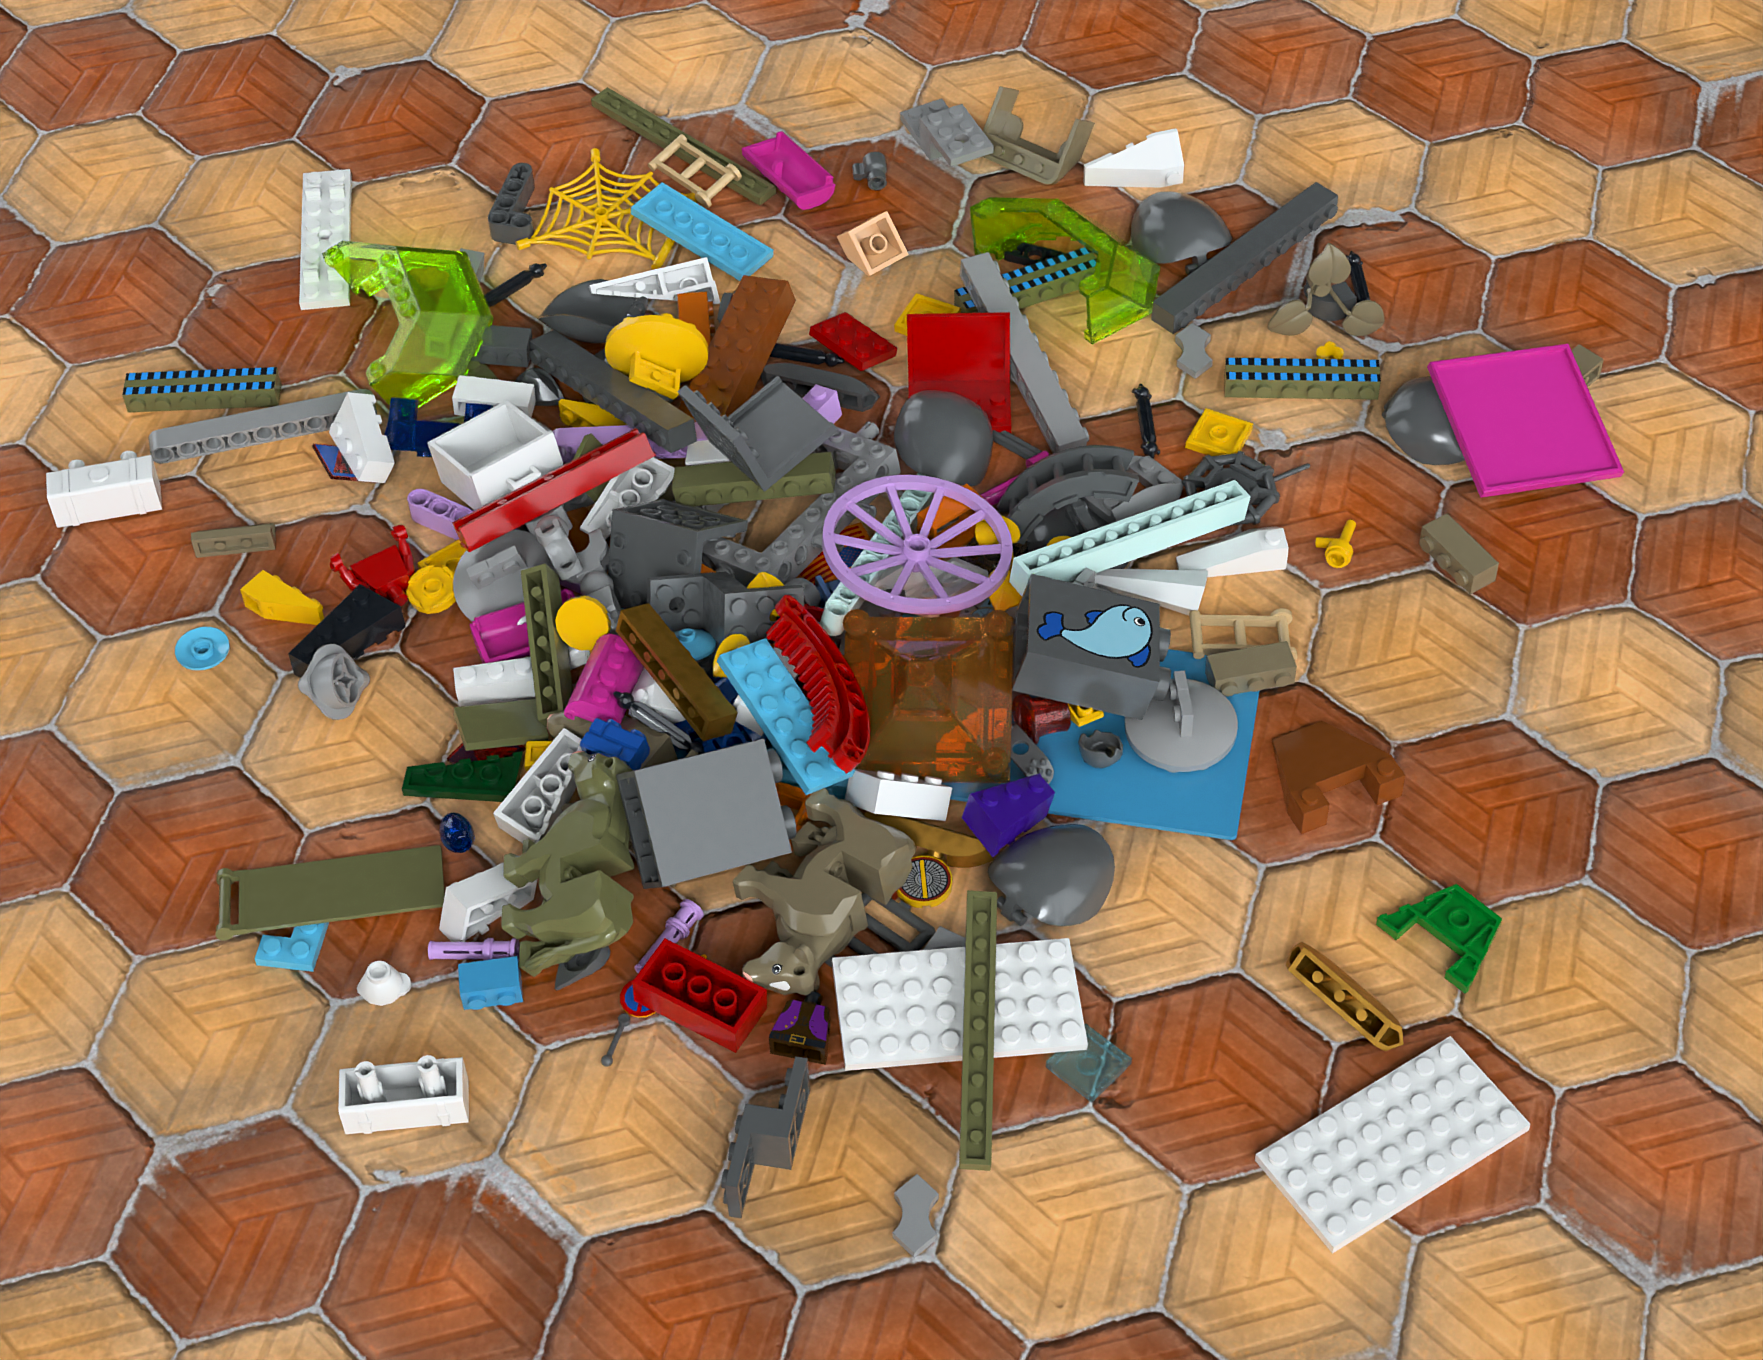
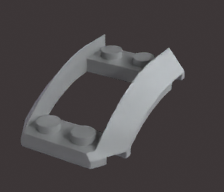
M1133 456L1126 472L1139 475V482L1146 489L1133 495L1129 502L1110 498H1094V496L1080 499L1085 500L1091 511L1111 524L1179 500L1183 491V484L1179 477L1150 456Z

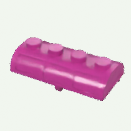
M783 131L776 132V137L742 148L743 157L800 209L806 210L819 206L830 199L834 193L835 184L833 183V176Z
M567 588L561 590L562 605L568 599L575 597L573 591H568ZM524 602L475 617L474 621L469 624L474 643L483 664L530 656L527 623L517 625L518 621L526 615Z
M605 634L596 641L564 710L565 717L574 720L575 716L590 722H593L595 718L604 721L612 719L621 725L627 709L619 707L613 693L618 691L632 694L644 666L619 635Z

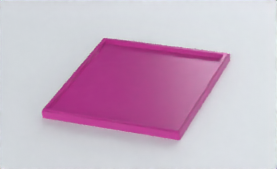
M1569 344L1440 360L1428 364V371L1480 498L1618 478L1623 475L1622 465Z

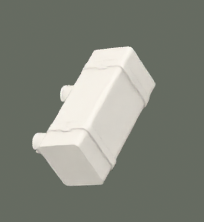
M124 451L120 455L121 460L84 466L85 463L82 460H72L68 465L69 469L46 473L47 499L57 528L72 525L79 526L83 523L135 514L142 515L147 514V512L162 510L161 486L152 455L136 457L137 454L135 452Z
M431 1055L421 1057L418 1062L374 1066L371 1062L364 1061L359 1063L356 1068L340 1069L338 1110L345 1134H371L376 1131L436 1125L451 1126V1124L469 1122V1082L463 1057L435 1059Z

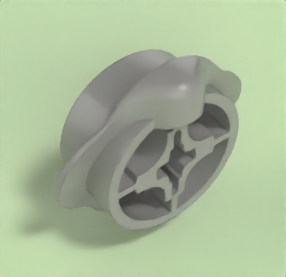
M327 644L321 646L315 652L306 672L298 681V688L301 693L313 701L326 717L332 720H340L351 715L361 693L370 682V676L355 663L342 647L336 644Z

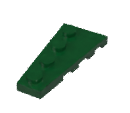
M523 751L514 752L511 757L499 758V755L487 756V760L473 762L469 758L461 759L458 763L450 765L439 762L408 766L402 785L403 796L503 802L519 783L524 761Z

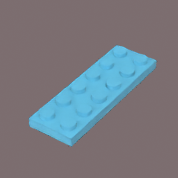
M663 182L631 207V215L701 258L707 257L709 263L741 281L743 275L751 276L773 257V249Z
M766 638L719 655L717 663L805 795L853 776L855 769L846 774L845 771L841 770L834 763L832 758L828 757L829 752L822 746L814 753L806 743L813 729L812 724L814 721L812 717L814 714L811 713L813 707L809 705V701Z

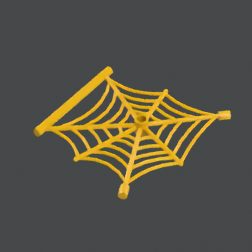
M593 148L590 151L593 164L584 173L566 184L549 188L550 193L544 214L532 237L515 242L518 250L531 246L530 244L562 246L587 255L588 260L592 258V255L602 253H631L653 260L652 270L663 266L675 244L674 240L667 237L657 256L653 255L651 239L654 228L650 227L648 232L646 249L641 245L640 239L643 221L640 220L636 232L637 241L629 236V226L635 217L633 215H630L625 225V232L620 229L623 216L631 213V208L623 210L620 204L625 201L632 207L634 203L627 199L632 194L638 200L642 199L635 192L639 187H642L649 193L651 190L644 185L648 179L655 186H658L659 183L652 177L653 172L651 171L642 175H626L606 169L599 163L601 160L600 150L597 148ZM594 168L595 175L586 182L571 189L558 191L577 183ZM599 168L618 178L640 180L632 183L614 182L600 175ZM600 179L614 186L631 188L629 190L612 189L602 185ZM595 180V185H593V186H591V187H589V188H587V189H584V190H582V191H580V192H577V193H574V194H570V195H565V194H568V193H571V192H575V191H577V190H579V189H581V188H583V187L589 185L590 183H592V182ZM596 189V193L589 197L578 200L572 199ZM601 189L624 195L621 197H609L603 195ZM693 192L688 194L681 193L692 201L698 202ZM553 194L559 197L553 219L543 235L537 236L547 217ZM597 197V202L593 205L585 206L581 204ZM564 199L570 203L566 222L563 228L550 232L556 222L562 200ZM602 199H605V200H608V201H616V202H605V201H602ZM574 205L580 209L579 218L575 224L568 226ZM584 211L594 216V218L581 222ZM619 216L617 225L609 221L610 218ZM586 227L593 229L595 231L594 234L591 235L587 232L578 230V228ZM605 231H608V232H616V233L599 234L600 232H605ZM574 232L592 239V241L588 242L578 237L564 235L563 233ZM607 237L624 238L626 241L606 240L597 242V239ZM545 239H570L578 241L590 247L589 250L586 251L574 245ZM607 244H623L634 246L640 251L623 248L596 251L594 249L596 246Z

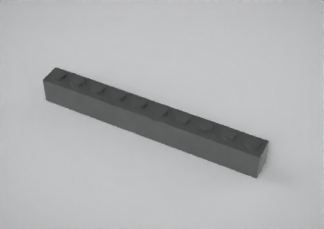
M1317 182L1312 184L1152 302L1151 320L1172 334L1181 328H1185L1189 322L1197 316L1204 314L1215 303H1219L1224 296L1231 291H1235L1239 285L1247 279H1251L1263 267L1270 265L1278 256L1285 254L1290 247L1301 242L1305 236L1317 230L1325 221L1332 219L1338 211V195Z
M553 330L529 341L531 349L529 356L535 365L541 367L574 391L579 392L615 418L620 419L629 427L637 428L639 433L644 432L646 437L658 446L673 453L697 442L695 424L692 417L650 390L630 382L628 376L612 368L609 364L559 332Z

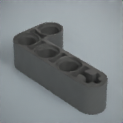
M517 163L511 168L488 214L490 235L496 242L516 245V241L524 238L530 239L534 233L531 216L523 213L535 188L532 167L527 163Z

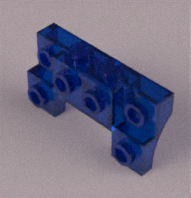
M392 397L384 435L387 436L391 450L417 452V457H432L427 442L463 423L417 420L418 399ZM466 403L464 423L493 408V405Z

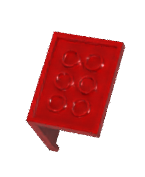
M1010 312L907 314L908 399L913 394L926 390L955 392L974 401L988 415L992 431L995 430L1000 433L1005 430L1011 433Z

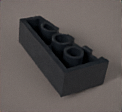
M359 584L288 653L294 675L300 678L304 675L315 652L323 645H339L352 659H357L364 654L365 649L374 643L379 645L387 640L386 636L395 630L397 632L403 630L406 626L401 606Z

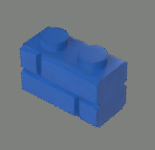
M595 718L589 731L586 732L580 741L582 751L587 754L600 753L608 757H618L625 761L632 770L640 769L641 764L644 763L650 753L646 736L636 729L631 731L625 730L618 722L612 719L604 721Z

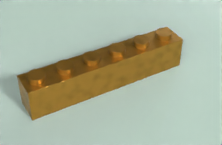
M649 603L621 610L616 627L617 634L702 741L731 734L738 714L737 711L708 677L705 670L699 666L690 652L678 640L675 633L669 629L661 616Z

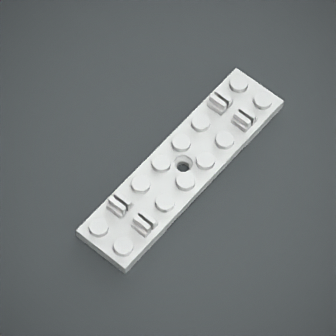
M350 169L303 173L299 296L301 310L350 306L352 187Z

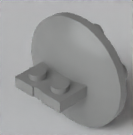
M512 530L471 552L465 551L454 573V596L461 611L472 622L475 617L524 602L521 570L546 563L555 573L557 572L545 548L536 540L535 535L522 530ZM526 615L518 621L517 625L527 623Z
M1174 671L1165 699L1163 701L1152 699L1142 720L1125 717V734L1132 749L1146 762L1171 773L1207 769L1218 763L1230 752L1237 737L1238 720L1230 701L1214 687L1203 682L1186 679L1185 671Z

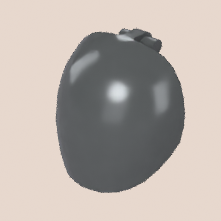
M1158 192L1147 197L1137 207L1131 223L1132 246L1134 253L1140 259L1164 264L1192 257L1193 264L1185 266L1187 275L1211 259L1206 257L1208 252L1228 246L1233 240L1224 220L1213 208L1202 200L1184 193Z
M589 280L563 291L551 301L537 319L565 337L580 342L600 344L606 342L609 332L616 325L623 322L624 318L644 316L648 309L649 301L644 296L636 298L591 294L589 285L608 280Z
M1431 376L1414 378L1405 382L1384 405L1382 417L1385 419L1386 428L1391 438L1404 453L1422 464L1449 465L1464 461V456Z
M926 390L913 394L904 403L896 421L894 442L902 460L914 471L960 485L967 483L969 486H976L982 482L989 467L993 449V432L988 415L974 401L955 392Z
M1080 824L1055 825L1030 832L1012 842L991 862L988 875L992 882L1006 895V899L1003 896L997 899V907L1001 910V914L1010 922L1014 921L1019 926L1024 925L1028 917L1021 912L1023 909L1039 921L1049 925L1072 926L1090 920L1099 912L1114 880L1115 863L1109 844L1094 829Z

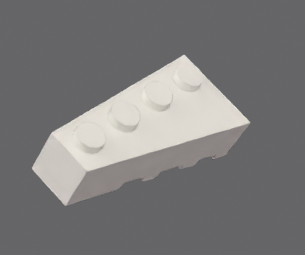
M565 728L562 729L494 811L493 814L500 829L521 843L526 839L536 843L546 836L556 818L562 813L561 807L565 803H569L576 789L574 774L568 768V761L573 752L582 751L580 747L581 738Z

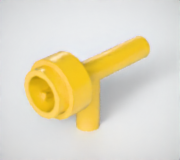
M1347 520L1340 538H1316V548H1326L1325 558L1330 566L1342 568L1351 561L1353 548L1349 542L1356 527L1355 521Z

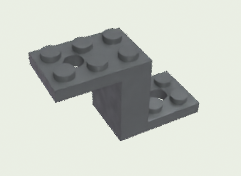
M726 571L647 578V604L649 603L661 616L671 631L676 632L685 628L703 629L710 633L719 644L726 637L733 634L745 635L750 644L765 639L767 636L766 632L776 622L770 621V613L784 595L794 597L804 607V587L801 585L747 589ZM675 597H680V607L676 610H670V601ZM767 639L770 644L775 643L774 640Z

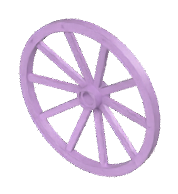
M922 475L885 476L853 487L840 496L832 505L825 518L822 533V548L826 562L834 575L848 589L875 605L909 614H945L960 611L982 602L990 597L1004 582L1010 569L1013 552L1011 534L1005 521L986 500L958 484ZM896 490H920L935 493L919 534H912ZM887 492L904 540L857 506L856 503L869 496ZM943 496L959 501L976 512L934 539L929 540L927 538ZM848 510L895 546L835 534L834 530L841 516ZM983 519L992 528L999 544L936 549ZM835 543L894 556L849 569L841 559ZM1000 553L999 564L989 578L938 559ZM900 564L903 566V570L891 593L880 590L858 577ZM929 566L980 585L965 593L949 597ZM921 572L938 599L909 598L900 596L911 573Z

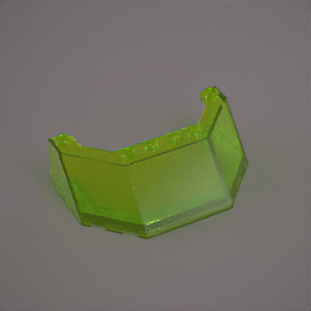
M989 197L970 207L975 255L989 252L995 254L996 259L999 261L1005 258L1004 252L1017 250V246L1024 242L1033 244L1039 240H1056L1057 237H1070L1071 241H1078L1098 256L1094 274L1080 281L1078 285L1080 294L1086 298L1087 306L1086 321L1088 329L1084 331V338L1092 345L1152 314L1153 301L1158 286V276H1160V266L1091 217L1059 199Z
M342 240L322 253L325 263L329 267L334 268L343 277L356 295L360 293L359 289L363 288L370 297L386 287L400 325L385 355L369 365L366 376L369 385L401 418L456 385L459 375L467 376L469 361L472 356L476 357L484 341L481 337L486 327L491 326L494 318L466 252Z

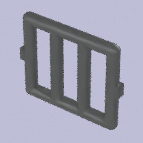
M862 893L865 907L873 898L869 897L866 893ZM892 898L887 905L875 899L873 900L920 932L910 943L866 913L867 928L901 952L919 951L936 932L933 926L912 913L909 905L903 901L898 903ZM853 937L847 945L859 955L879 954L856 937ZM833 955L824 963L832 968V958L836 956Z

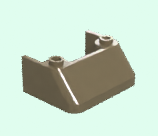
M1000 86L983 129L985 135L994 145V153L982 157L1043 184H1057L1082 158L1095 123L1075 119L1068 140L1061 145L1058 154L1020 138L1023 131V122L1020 117L1011 113L1019 90Z

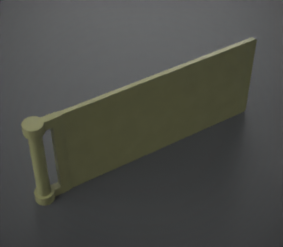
M436 845L251 870L232 871L228 868L220 869L216 874V882L219 885V924L216 926L215 936L219 940L226 941L234 935L443 907L445 891L441 846ZM239 881V924L232 925L230 924L231 885L233 882Z

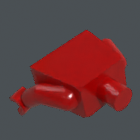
M397 525L392 527L394 530L391 531V535L398 541V547L393 545L350 565L349 570L344 566L338 552L331 556V570L340 573L339 577L351 591L361 584L399 606L407 602L406 589L409 586L408 581L410 577L415 573L410 544L406 542L408 534L405 526Z

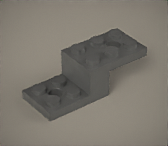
M795 1057L793 1068L787 1069L785 1086H788L787 1093L781 1094L778 1109L746 1104L743 1115L737 1116L735 1133L738 1136L736 1142H731L728 1160L731 1163L729 1170L724 1169L721 1180V1188H725L723 1203L728 1204L729 1217L742 1218L755 1164L788 1170L792 1169L810 1094L807 1058Z

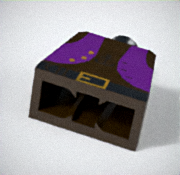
M812 991L810 994L805 995L803 1002L796 1000L787 1001L769 1035L770 1054L794 1059L795 1057L807 1058L809 1062L826 1065L830 1034V1009L826 1006H821L823 1000L821 994Z

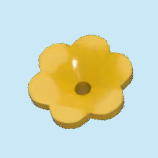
M1328 341L1324 346L1317 348L1316 359H1342L1344 350L1341 347H1337L1334 342Z

